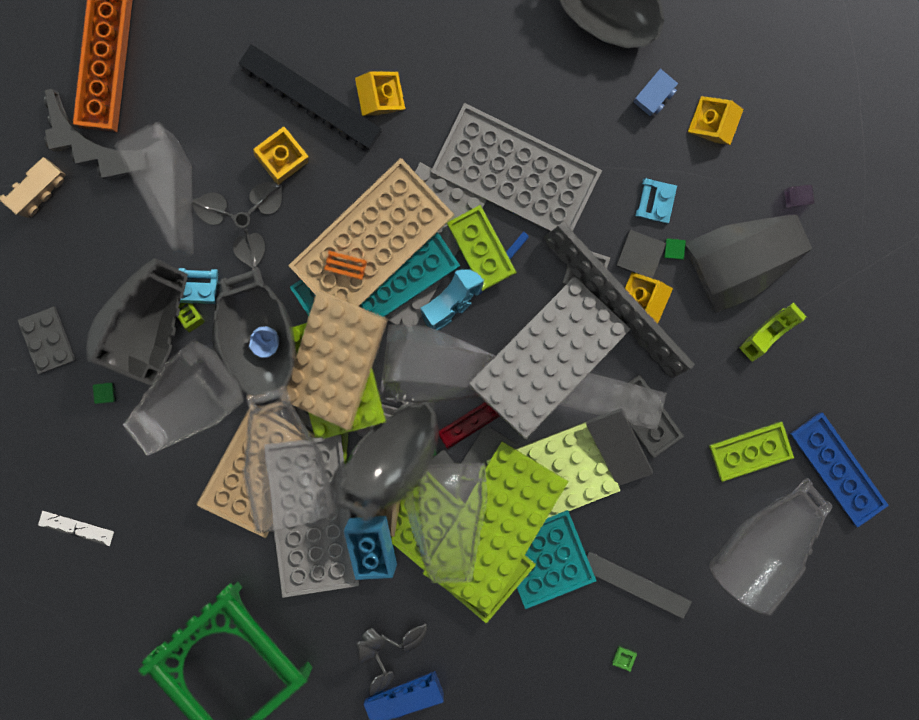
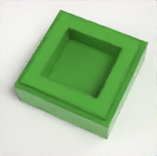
M618 646L612 665L631 672L637 653Z

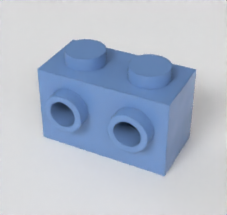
M659 69L633 102L649 116L654 112L658 114L665 106L662 102L666 97L670 100L676 93L675 87L678 83L662 69Z

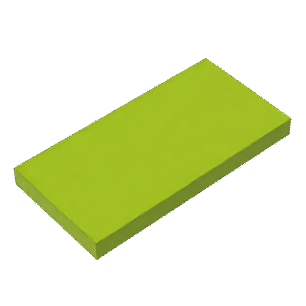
M481 205L447 223L470 269L484 280L482 291L517 273Z
M783 422L709 445L721 482L794 458Z

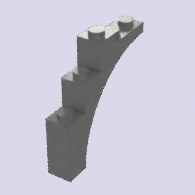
M53 89L45 90L44 103L49 110L48 123L52 127V129L45 130L44 142L46 147L55 152L72 148L70 151L71 158L75 164L80 166L98 162L97 172L101 178L106 180L152 171L147 151L143 149L135 151L113 150L99 146L85 137L73 125L66 114L59 92Z

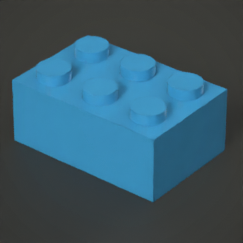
M375 516L369 521H365L362 518H349L344 534L355 580L393 578L397 562L387 517Z

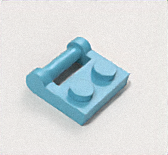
M643 178V192L639 210H636L635 216L668 224L677 186ZM651 187H654L656 191L651 213H648L646 209Z
M179 268V270L188 274L187 278L211 279V283L186 282L183 299H180V303L216 304L218 269L197 271Z

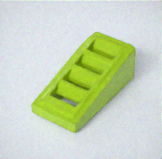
M179 303V309L188 304L187 307L180 310L178 317L188 332L205 323L193 303ZM192 310V313H190L186 317H183L185 314Z

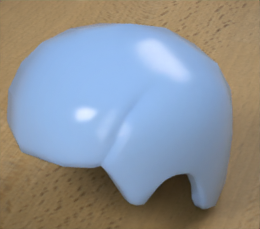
M267 326L258 327L250 337L249 348L254 355L261 358L272 356L279 346V335H277L274 329Z

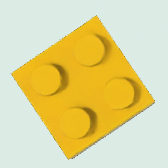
M282 127L253 149L254 156L277 185L308 163V155L285 127Z

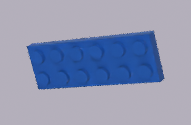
M823 412L818 413L790 433L855 527L858 528L889 506Z

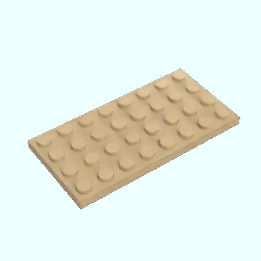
M400 158L311 243L289 267L315 295L317 291H322L359 307L455 215L405 161ZM329 251L367 260L363 280L324 270ZM336 256L332 258V260L362 267V263ZM331 263L330 267L360 275L359 270Z

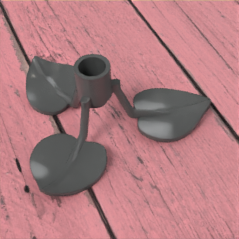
M265 182L255 186L249 195L250 201L255 206L247 213L239 212L236 215L225 211L227 202L221 194L207 193L193 200V208L204 222L217 225L223 221V215L234 219L236 226L243 228L245 236L242 235L235 239L233 252L239 260L251 268L256 267L264 255L265 242L259 233L249 235L246 228L250 223L249 215L257 208L263 214L275 213L282 202V185H277L275 182Z
M426 623L407 632L401 644L386 638L384 635L380 636L373 628L363 634V642L357 643L358 660L361 663H367L376 658L382 670V675L375 677L370 684V697L386 690L394 680V673L391 671L386 673L377 653L385 646L386 642L402 648L403 652L415 649L425 637Z

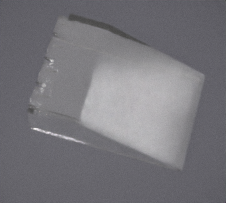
M156 123L153 127L150 125L122 140L116 146L173 250L191 256L194 254L192 165L175 135L159 123Z

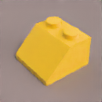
M370 71L355 78L362 116H377L405 110L398 72Z
M701 96L688 132L715 143L731 145L744 109L732 100Z
M632 272L625 289L658 324L673 288L661 281Z

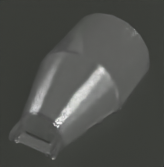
M282 386L279 387V390L256 396L253 394L248 395V439L243 475L256 532H269L290 528L336 514L323 455L290 403L287 387ZM279 397L282 399V402L257 408L256 403Z
M809 478L804 479L794 491L746 518L710 562L709 568L717 582L736 600L755 612L770 616L803 575L808 555H811L813 551L811 549L815 538H818L824 520L833 508L832 504L829 501H825L812 486L813 483ZM807 492H808V493L814 498V500L820 505L819 508H818L817 505L810 499V497L806 494Z

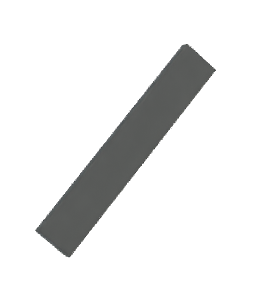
M588 551L586 556L594 576L684 619L692 601Z

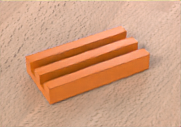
M329 251L324 270L363 280L367 260ZM336 256L362 263V267L332 260V258ZM331 263L359 270L360 275L330 267Z

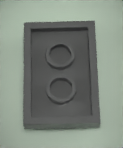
M51 307L17 320L38 374L76 361L56 307Z

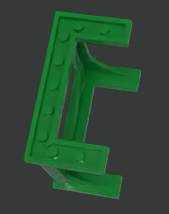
M236 582L234 585L232 583L228 584L215 597L217 601L213 605L208 603L201 610L203 614L198 618L193 616L186 623L187 628L183 631L178 629L171 636L173 638L172 641L168 644L164 642L157 646L141 662L143 666L139 671L144 676L148 673L188 720H213L189 692L183 673L188 651L195 642L206 635L227 632L244 638L287 685L248 720H263L307 682L313 668L307 662L297 670L254 621L240 598L239 591L242 589V586L239 582ZM220 613L226 618V623L223 627H218L216 624V616ZM211 618L212 628L206 629L205 625L209 624V619ZM231 619L234 621L232 624L236 625L237 627H229ZM194 635L196 640H192L191 636ZM179 648L183 649V653L181 655H178L177 653H171L172 651H179ZM167 658H176L179 661V665L177 667H169L165 661ZM178 672L179 676L176 679L174 674L171 675L170 673Z

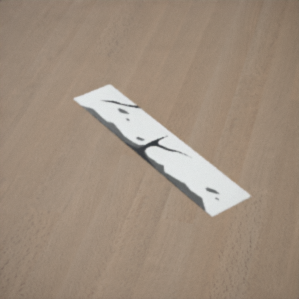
M42 511L38 524L42 527L110 546L114 531L46 511Z

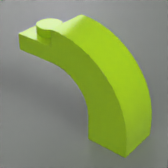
M792 303L785 309L779 310L764 322L739 348L753 362L765 354L771 345L783 334L804 321L806 316Z

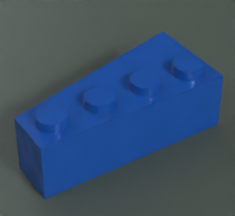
M434 671L366 698L364 700V707L370 720H391L443 703L444 692Z

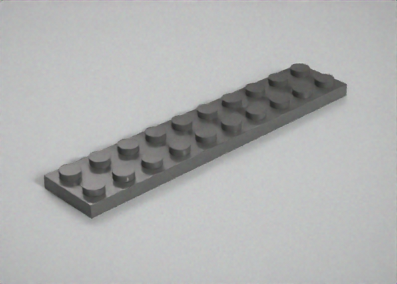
M563 221L543 238L548 247L559 255L561 261L572 269L574 275L585 283L586 288L593 292L602 303L631 329L628 333L634 336L638 344L646 349L651 358L658 362L667 375L674 378L690 370L695 365Z

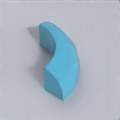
M471 270L456 271L447 288L434 300L421 307L423 320L431 334L451 323V318L456 313L462 314L472 304L470 299L474 294L477 296L480 293L484 280L476 272Z

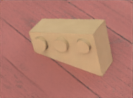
M44 157L25 173L27 176L20 184L16 182L12 185L14 190L6 197L4 195L0 197V200L17 215L27 218L34 216L39 210L38 206L51 197L52 190L55 187L58 188L64 182L63 178L66 174Z

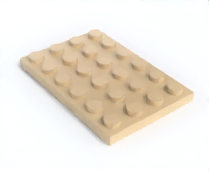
M317 291L295 359L291 381L286 388L283 401L346 430H350L387 319L322 291Z
M252 402L200 496L197 506L266 538L273 526L263 444L315 438L314 433Z

